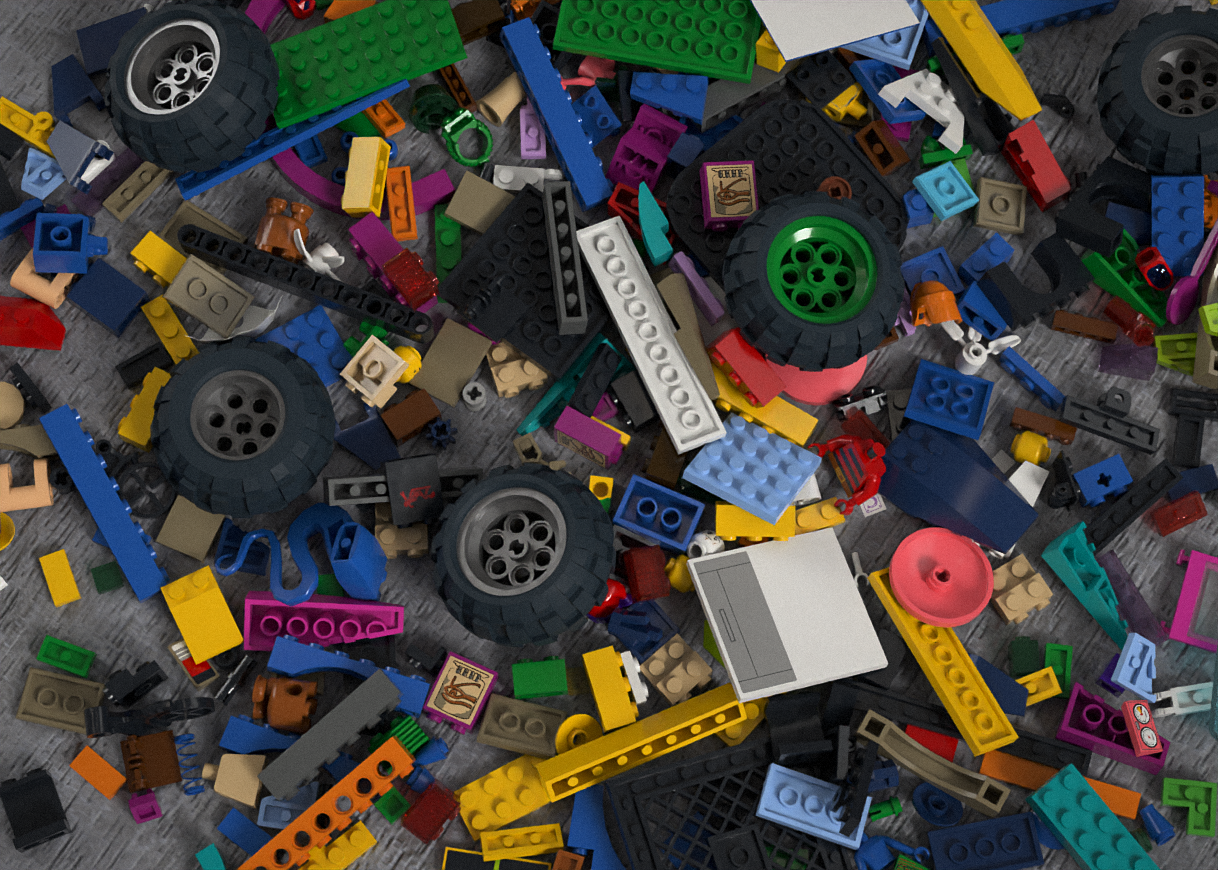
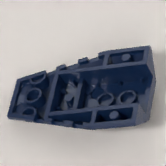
M912 419L886 448L885 455L881 457L886 466V472L881 477L877 492L879 495L909 516L924 519L927 523L936 527L939 525L951 530L956 535L971 538L973 542L1003 554L1008 553L1039 516L972 438Z

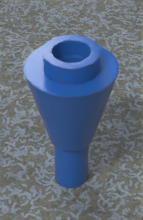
M433 736L415 754L414 758L416 761L411 764L414 769L417 766L428 765L448 758L446 753L449 751V748L443 738L437 739Z

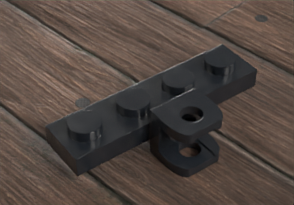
M1113 386L1106 394L1104 393L1098 398L1096 405L1069 395L1063 398L1058 421L1149 455L1154 454L1157 449L1160 429L1126 417L1131 406L1130 392ZM1115 395L1121 396L1122 402L1119 398H1115Z
M869 740L864 748L860 747L857 750L853 760L857 764L851 771L848 780L852 783L844 780L836 791L830 811L834 813L843 806L838 819L842 821L839 833L847 837L852 834L860 823L879 748V744L872 740Z

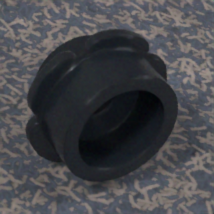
M233 647L214 656V664L224 671L230 670L231 667H236L239 662L238 650ZM226 655L229 656L228 660L224 659Z

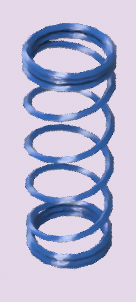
M191 733L174 738L175 744L184 745L176 753L180 756H188L178 764L180 767L190 768L181 774V778L192 780L183 787L185 790L184 794L187 796L205 791V786L203 785L185 789L188 784L202 779V777H183V774L200 767V765L183 766L180 764L184 760L198 755L178 753L182 748L196 743H181L193 740L195 737Z

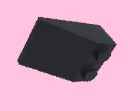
M541 0L531 17V22L538 26L540 41L543 46L546 45L551 55L550 62L553 68L556 67L560 72L574 53L553 50L560 10ZM508 57L505 64L514 69L512 62Z

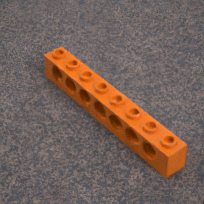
M396 735L392 736L237 870H257L259 866H263L267 870H288L295 863L300 867L311 857L308 853L315 846L321 849L332 839L329 834L336 828L342 831L352 822L350 816L356 811L362 814L373 804L370 799L377 793L380 796L387 793L393 787L391 781L398 775L401 779L408 775L414 769L411 764L416 759ZM383 760L390 762L392 765L390 775H383L379 770V765ZM362 778H367L372 784L369 793H364L359 788V781ZM341 796H347L350 799L351 807L349 810H342L339 807L338 800ZM321 813L327 814L330 818L328 828H323L318 823V816ZM300 831L308 833L310 837L308 845H301L298 842L297 835ZM279 849H285L288 852L289 860L287 863H282L278 860L277 851Z

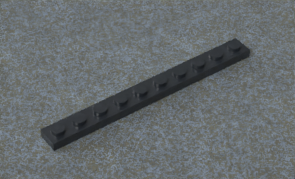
M837 679L860 686L854 710L867 713L870 709L890 721L924 729L966 743L945 707L851 679ZM1014 728L1019 737L1013 743L994 749L995 751L1059 770L1072 763L1083 777L1087 776L1093 752Z

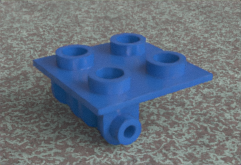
M596 85L571 104L574 112L579 113L582 120L581 127L584 133L590 136L593 148L610 134L612 137H615L621 132L619 129L622 126L621 122Z

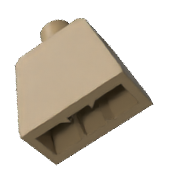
M223 754L220 765L205 763L202 778L215 781L214 792L250 808L257 809L263 786L262 781L257 775L267 768L269 759L263 755Z

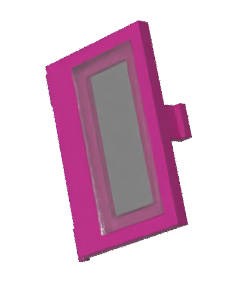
M1180 549L1176 564L1181 566L1182 563H1186V572L1171 628L1165 627L1166 622L1161 621L1157 630V636L1168 635V639L1218 654V558L1194 550L1191 551L1190 557L1184 555L1185 550Z

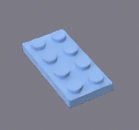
M771 763L768 767L755 816L856 850L860 846L872 797L867 796L861 821L852 834L847 837L839 833L842 821L838 819L843 806L836 813L830 811L833 797L840 786Z

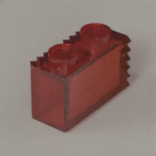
M405 248L384 263L382 269L387 278L415 311L438 295L437 284H439V281L432 271L428 273L422 267L424 262L417 252L411 253L408 248Z
M659 544L633 548L622 552L633 604L659 600L670 595L671 583L669 578L665 576L664 571L665 555L663 551H660Z
M435 778L401 818V825L425 844L431 839L435 841L444 830L443 824L448 819L452 821L460 812V797Z

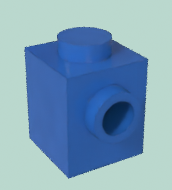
M918 189L910 190L903 195L902 201L908 217L907 228L931 223L934 211Z

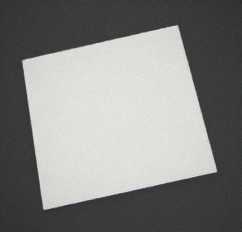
M750 0L785 62L920 25L906 0Z

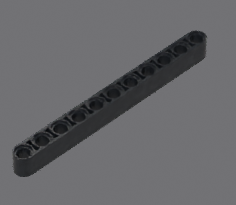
M187 224L178 230V241L183 251L188 255L192 254L201 260L373 326H378L412 341L423 344L431 341L434 337L432 320L425 313L195 225ZM189 237H196L190 243L185 242ZM212 246H219L215 251H208ZM236 254L242 255L238 260H231ZM258 263L265 264L261 269H254V266ZM288 272L285 277L277 278L279 273ZM303 281H311L306 287L300 286ZM328 289L334 290L333 294L329 296L323 295L324 291ZM351 298L358 299L357 302L352 305L346 304L347 300ZM373 307L381 308L378 313H369ZM396 316L404 317L403 321L398 323L393 322L392 320ZM420 325L428 326L425 331H416V328Z

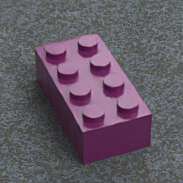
M373 212L348 229L350 236L348 242L352 246L351 252L357 260H364L367 264L366 270L372 278H378L382 282V288L389 296L394 297L399 304L422 313H426L438 303L435 286Z

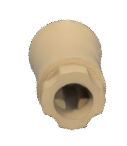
M513 72L488 94L477 100V108L487 121L500 127L512 110L525 98L526 92L517 73Z

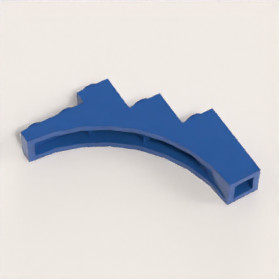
M594 784L576 792L567 849H571L572 853L580 856H588V852L593 853L591 870H627L614 851L605 827L603 813L604 786Z

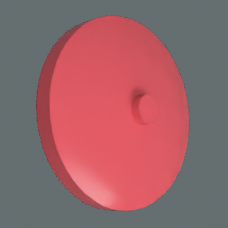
M765 353V361L786 385V388L781 392L792 400L807 405L831 404L837 401L838 397L851 393L861 381L867 364V355H865L857 362L840 369H823L822 372L799 371V367L788 364L780 366L766 359L768 355Z
M925 528L910 534L900 543L890 562L889 580L896 599L910 615L932 626L956 627L972 621L986 607L993 592V571L985 553L970 538L956 535L946 528Z

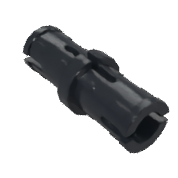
M244 653L233 671L226 674L227 679L213 697L227 706L238 689L245 686L246 683L244 681L254 667L258 665V662Z

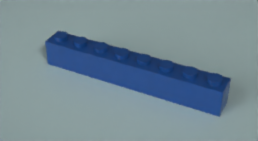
M1003 0L980 6L1000 38L1005 35L1013 34L1015 36L1030 31L1031 33H1038L1046 27H1061L1069 21H1084L1100 13L1101 15H1108L1116 10L1120 0ZM926 20L922 37L929 57L936 55L931 43L938 37H943L945 45L950 52H953L954 50L934 20Z
M530 17L502 27L499 37L567 181H570L572 192L582 213L608 203L614 192L613 184L609 178L606 179L604 176L602 161L598 156L595 157L592 150V140L588 134L584 133L581 127V117L578 112H574L571 106V96L567 90L563 89L560 83L561 75L556 67L553 68L550 62L551 55L546 45L543 46L540 41L538 26L535 23L532 24Z
M65 404L40 417L41 425L140 604L161 593V587L167 585L166 582L170 581V578L163 567L158 569L154 561L158 557L151 544L146 546L141 537L145 533L138 521L132 522L129 516L132 510L127 500H120L116 493L120 488L114 477L108 478L104 468L107 467V464L100 453L95 455L91 447L95 443L88 430L83 432L79 426L82 419L76 408L71 410L68 404Z

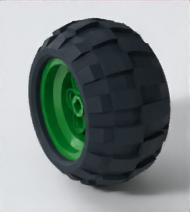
M805 191L802 195L786 194L777 197L764 207L754 211L744 221L730 243L722 272V281L726 294L724 300L731 319H735L741 331L739 333L751 347L757 346L768 355L766 359L780 366L788 364L799 367V371L822 372L823 369H840L849 366L872 352L888 335L898 318L897 315L904 298L905 288L904 278L901 275L900 267L902 261L896 244L892 245L885 235L887 228L875 215L870 218L859 210L860 204L847 197H842L839 200L829 197L827 192ZM802 254L806 258V262H799L795 255ZM821 258L825 259L830 264L824 263ZM811 273L818 275L820 282H815L813 280L814 275ZM783 275L791 276L794 284L786 283ZM834 277L841 278L844 286L837 285ZM796 297L805 299L807 306H800L796 302ZM822 298L829 299L832 307L824 306L821 301Z

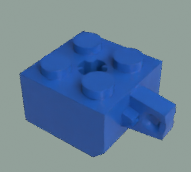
M37 213L33 246L35 272L87 274L89 257L108 254L107 237L91 234L89 218L83 214Z

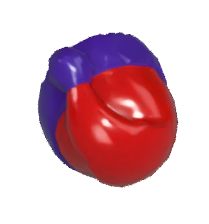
M607 579L606 584L608 585L609 592L600 607L594 606L586 615L589 620L595 623H609L616 607L622 609L623 606L627 607L632 604V595L626 593L624 585L619 581Z

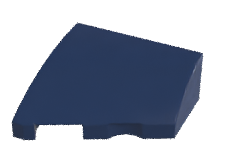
M1109 202L1105 217L1124 224V229L1136 241L1138 246L1149 245L1152 238L1151 213Z

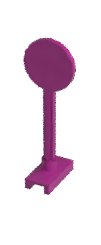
M1211 180L1207 190L1215 198H1218V182ZM1218 218L1193 266L1190 276L1181 278L1171 291L1166 307V318L1169 323L1175 325L1182 324L1195 307L1199 293L1198 279L1205 270L1218 244Z

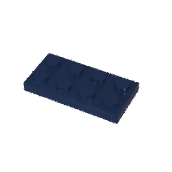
M1032 811L926 833L935 870H1022L1044 865Z

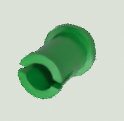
M889 796L888 800L870 805L868 812L873 813L869 816L871 821L875 822L894 814L897 817L898 813L903 811L898 797L892 798V796Z

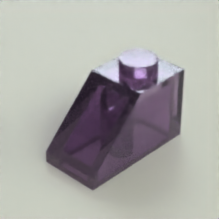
M1134 343L1104 346L1101 350L1098 372L1149 381L1155 373L1158 348Z

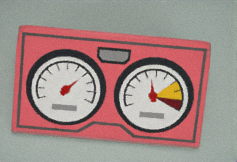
M1147 700L1125 701L1121 709L1136 757L1162 752L1163 749Z

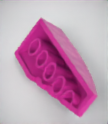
M249 590L245 598L244 650L272 651L277 636L283 638L284 635L296 637L299 639L298 643L308 646L309 643H315L323 647H329L332 644L350 643L363 638L371 639L403 633L404 605L373 600H357L350 597L312 594L308 601L290 607L274 599L270 591Z

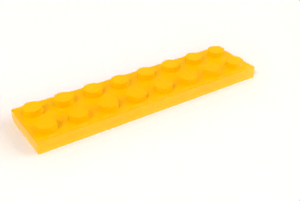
M889 567L872 572L867 577L868 581L974 756L976 757L1008 745L1018 739L1017 733L952 627L932 626L910 615L900 605L892 591L889 580Z

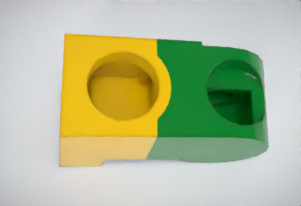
M590 475L589 489L595 494L609 515L614 478Z

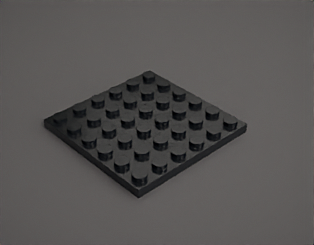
M527 183L436 289V295L459 310L489 276L493 278L496 276L501 277L504 281L502 286L527 304L529 308L500 341L559 382L611 319V315L579 251L588 322L585 333L559 335L543 208V193L530 183ZM574 215L576 231L589 227L588 224Z

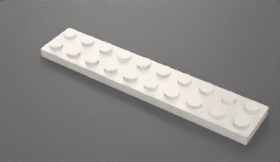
M620 215L576 231L579 251L678 455L725 437L727 432L709 396L674 336V333L677 331Z

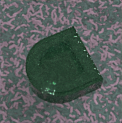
M1137 828L1130 831V834L1149 855L1153 847L1144 830Z

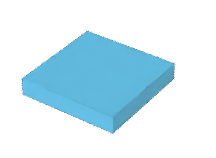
M951 161L916 176L912 181L941 221L976 205L979 201Z

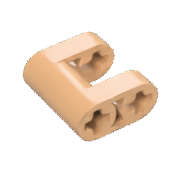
M32 248L14 272L10 286L57 309L67 297L71 285L78 281L80 273H58L53 281L38 275L40 272H35Z
M48 458L34 460L35 485L13 487L10 464H0V512L53 506V487L50 483L51 467Z

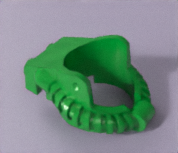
M460 107L455 110V114L451 117H446L442 120L443 123L440 124L442 129L441 136L446 140L449 154L457 163L468 167H475L477 165L482 167L484 162H489L488 156L491 155L490 152L493 150L492 134H490V130L483 122L474 117L472 112ZM469 128H475L477 133L483 137L482 155L477 159L474 157H463L457 143L461 133Z

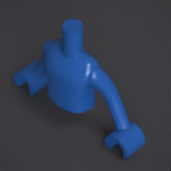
M864 831L860 846L854 854V861L858 870H867V867L870 870H886L896 861V858L887 846L912 856V860L920 865L921 860L917 855H923L926 860L929 859L930 855L925 847L915 849L885 835H875L868 838Z

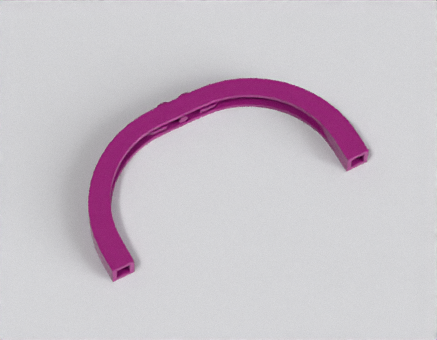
M251 0L245 14L266 34L270 24L286 5L285 0ZM273 114L267 117L265 122L267 126L262 134L277 127ZM291 148L271 157L277 170L297 192L326 210L351 217L342 209L341 197L344 194L345 186L331 182L316 174L295 155ZM445 169L412 183L415 215L435 209V205H442L451 201L455 188ZM384 189L380 217H377L379 220H390L387 189Z

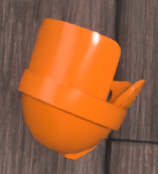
M933 280L915 284L911 292L909 304L912 313V325L915 327L925 324L927 327H930L932 323L938 324L947 321H954L957 325L960 324L962 318L956 305L953 291H950L943 283ZM923 313V318L919 319V314Z

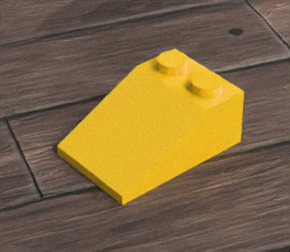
M209 565L161 587L169 609L196 665L244 642Z

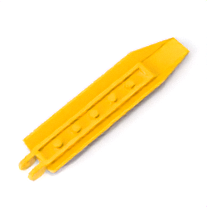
M920 0L982 93L1020 121L1042 111L1022 69L975 0Z

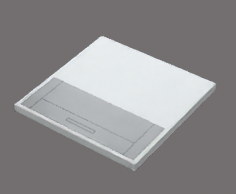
M832 527L795 535V537H789L788 541L773 540L687 560L686 566L739 703L887 667L888 661Z

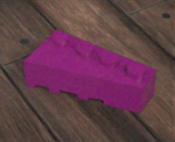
M1075 682L1069 692V698L1066 700L1055 739L1091 750L1093 753L1157 775L1164 766L1171 742L1158 734L1163 751L1136 757L1123 712L1120 709L1117 711L1105 703L1104 699L1096 694L1089 693L1083 689L1084 686Z

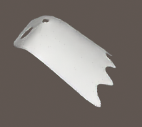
M249 305L242 316L243 324L238 328H234L228 339L223 338L209 328L202 339L195 340L203 344L215 341L217 345L232 342L233 337H255L264 332L273 321L277 307L274 310H268Z

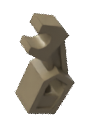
M531 433L513 441V447L522 466H524V463L547 465L556 471L566 467L564 460L549 463L543 461L542 452ZM534 450L535 457L537 458L526 459L523 454Z

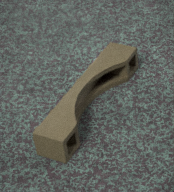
M1218 244L1204 270L1200 307L1218 303ZM1199 316L1192 382L1217 389L1218 337L1205 333Z
M41 423L36 426L20 424L16 425L15 429L8 430L0 428V449L17 451L34 459L48 458L49 461L61 460Z
M870 709L854 734L857 737L858 743L866 746L869 740L878 743L877 754L888 760L892 759L898 766L991 819L1000 812L1011 791L988 776L965 769L933 753L909 737L893 722Z

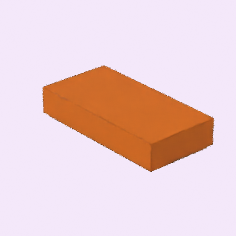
M88 745L69 765L109 800L127 782V779Z

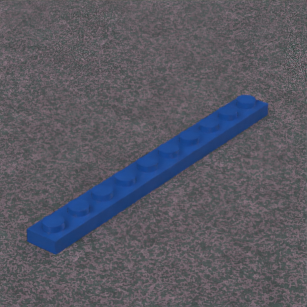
M403 79L364 98L361 96L356 98V101L343 106L339 105L330 111L314 115L288 127L279 129L277 126L260 135L257 140L254 139L244 148L245 152L234 160H224L220 163L219 167L204 172L191 170L175 178L181 195L185 201L327 128L410 87L407 79Z

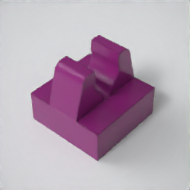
M147 789V794L138 797L137 793H134L131 799L128 800L130 810L137 824L163 816L161 806L152 789Z

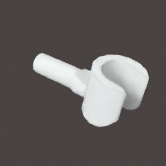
M858 552L852 553V559L856 574L853 577L855 584L858 588L857 578L862 576L865 578L866 586H868V575L863 573Z

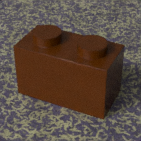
M884 120L872 121L854 135L882 176L894 174L911 161Z
M425 388L420 391L414 390L405 397L406 400L399 404L393 403L384 409V413L381 414L385 427L399 447L427 430L428 423L434 425L437 422V417L442 420L441 412Z

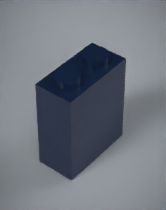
M100 258L95 263L92 262L88 265L87 274H84L79 282L76 281L71 285L67 295L71 305L117 338L123 334L142 311L141 307L150 301L145 290Z

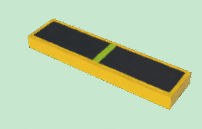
M446 847L442 870H551L552 863L522 858L484 862L482 852Z

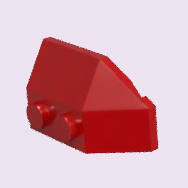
M0 296V345L61 351L66 328L50 306L36 299Z

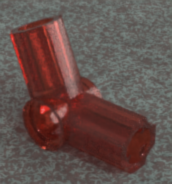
M1116 296L1107 304L1103 313L1124 329L1123 332L1133 343L1139 347L1144 345L1150 346L1155 340L1153 332L1157 325L1149 317L1140 311L1137 312L1120 296Z

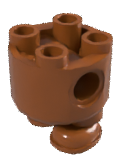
M273 197L267 198L265 201L266 214L259 222L258 234L253 248L276 257L282 256L284 260L298 265V261H302L303 255L300 254L295 245L294 231L296 229L300 230L305 246L309 235V229L305 223L311 217L314 210L305 204L291 202V217L282 215L288 208L286 200Z
M258 675L252 694V702H254L253 719H263L267 712L268 723L272 728L305 734L311 729L312 720L309 719L310 714L315 715L318 699L314 698L317 693L318 682L285 676L267 679L262 677V675Z

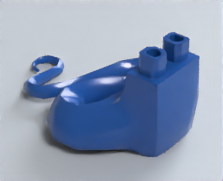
M318 502L305 509L290 525L287 536L292 559L302 575V582L299 587L290 591L285 590L282 585L281 545L273 530L259 529L249 532L242 539L235 563L225 570L220 568L222 560L232 557L231 554H227L217 559L215 568L217 574L227 577L235 573L242 566L251 543L261 537L267 538L271 547V592L274 599L292 607L308 601L318 587V567L309 552L307 544L309 538L317 533H321L323 536L325 549L336 579L353 599L380 601L381 593L379 588L381 583L386 580L387 572L385 566L387 557L378 540L365 527L354 522L346 510L338 505L329 506Z

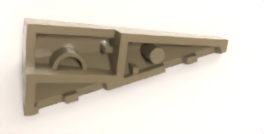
M684 273L670 274L659 282L657 287L681 328L674 333V336L710 400H715L719 397L720 393Z

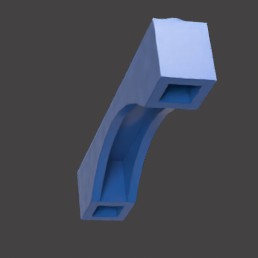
M284 635L283 638L277 636L267 665V671L285 677L297 678L315 672H338L351 675L363 681H366L378 669H381L375 667V663L370 660L360 659V661L349 659L350 655L341 651H335L334 654L324 651V647L319 644L309 643L308 646L298 643L299 639L290 635ZM385 667V670L382 669L403 693L400 697L402 702L393 710L419 718L430 684L425 682V678L417 675H411L410 677L400 675V671L392 667Z
M239 714L238 718L230 716L219 746L222 750L233 754L260 755L274 752L284 753L301 736L293 733H288V736L278 733L279 729H274L269 724L264 723L263 727L253 724L254 719ZM339 751L340 757L332 764L328 765L325 763L321 766L337 782H340L361 764L353 761L352 755ZM362 778L359 781V788L362 792L369 793L372 784L367 778Z

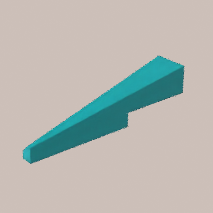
M599 332L562 379L553 384L516 431L521 436H524L541 426L547 427L550 425V421L562 414L565 407L568 406L569 400L600 343H608L622 358L607 388L610 387V383L637 368Z
M1084 521L1078 522L1051 541L1041 556L1117 646L1123 650L1128 637L1125 631L1128 624L1126 620L1120 619L1115 607L1119 603L1104 567L1099 566L1092 553L1096 550L1094 543H1088L1083 530L1087 528Z

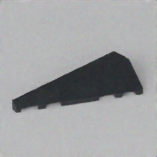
M938 37L931 45L982 156L995 155L1001 152L1008 134L1016 130L1010 122L1012 116L1009 113L1003 114L998 104L980 91L970 74L958 63L960 61L958 56L951 54L944 43L943 37Z

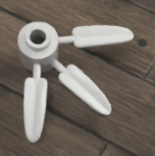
M296 229L294 231V241L300 254L306 257L302 261L304 267L323 275L327 274L331 278L341 281L330 269L341 266L344 263V257L339 256L336 250L326 242L322 246L318 245L309 254L303 244L300 230Z
M954 321L939 323L953 340H958L963 346V349L955 358L956 370L966 375L975 374L987 360L988 353L991 352L996 355L1005 351L1009 346L1012 348L1021 342L1019 336L1009 335L989 342L988 348L985 349L981 344L975 342L981 340L982 334L969 326L967 335L971 342L966 344L962 339L964 332Z

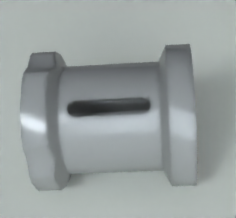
M476 382L469 383L464 387V405L467 406L468 410L475 412L484 408L486 405L484 387ZM475 393L478 394L479 397H476V400L472 401L471 397H473Z

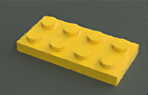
M525 754L450 793L474 842L480 840V833L498 831L551 803L542 787L535 765L546 761V759Z

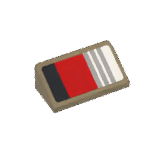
M184 638L167 647L198 692L220 678V675L208 659L196 665Z

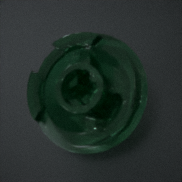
M438 84L424 85L413 93L409 118L418 131L430 134L429 130L440 129V124L443 123L442 120L455 114L454 112L458 109V105L443 86Z

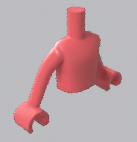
M587 56L578 69L579 77L563 79L561 76L560 83L564 90H566V85H584L588 87L596 85L599 87L607 80L618 84V73L613 72L615 60Z

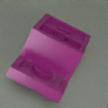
M643 104L639 109L632 128L620 139L605 178H609L615 185L620 182L638 191L639 184L644 181L653 196L659 179L666 172L668 154L682 132L685 133L688 127L649 105Z

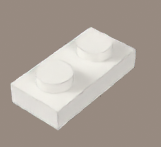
M627 651L620 654L623 661V666L620 667L622 676H627L631 691L628 694L631 702L635 701L637 708L644 706L647 701L646 697H649L648 689L645 682H640L638 676L640 666L637 658H632L631 652Z

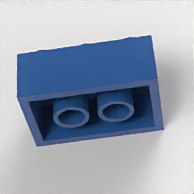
M633 474L613 518V524L649 540L663 550L678 556L681 554L686 555L691 537L695 534L704 514L705 504Z

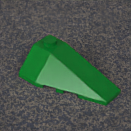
M1123 229L1122 243L1110 258L1087 249L1080 260L1094 276L1095 280L1093 282L1158 328L1162 327L1167 321L1166 307L1168 299L1163 291L1156 290L1149 285L1134 260L1138 254L1139 246L1131 235Z

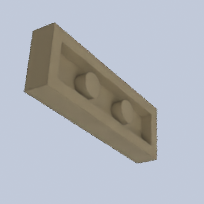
M145 161L102 205L122 223L173 171L157 167L155 164Z

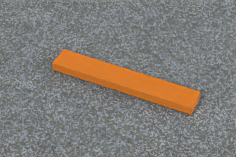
M992 750L984 753L979 774L1036 791L1055 775L1059 769ZM1084 777L1115 815L1135 820L1141 793Z

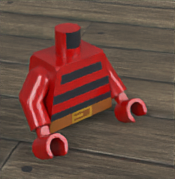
M844 434L827 440L826 444L812 443L808 446V449L817 446L819 449L817 456L821 458L824 457L826 451L830 450L831 452L828 454V457L847 497L851 498L848 501L839 499L835 502L834 507L837 508L843 504L846 505L845 510L839 514L844 516L850 515L856 504L859 506L877 494L881 477L886 472V466L881 458L885 455L886 450L881 443H874L870 438L862 440L860 436Z

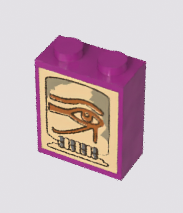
M754 161L703 163L699 172L705 229H712L714 232L726 231L728 228H737L739 230L744 221L754 211L759 210Z
M569 406L565 407L554 426L555 442L609 470L612 464L617 465L623 454V451H621L623 448L621 434Z
M450 651L423 706V711L427 714L426 718L437 724H440L441 721L451 725L450 729L458 734L464 735L465 732L472 734L487 704L490 693H492L499 678L498 672Z

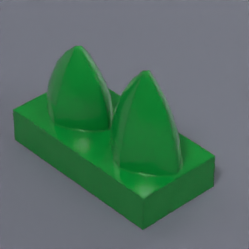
M927 135L922 142L921 157L918 161L922 170L940 166V164L963 158L968 160L973 152L971 144L966 145L964 138L962 147L955 154L946 146L945 150H942L940 144L934 138Z

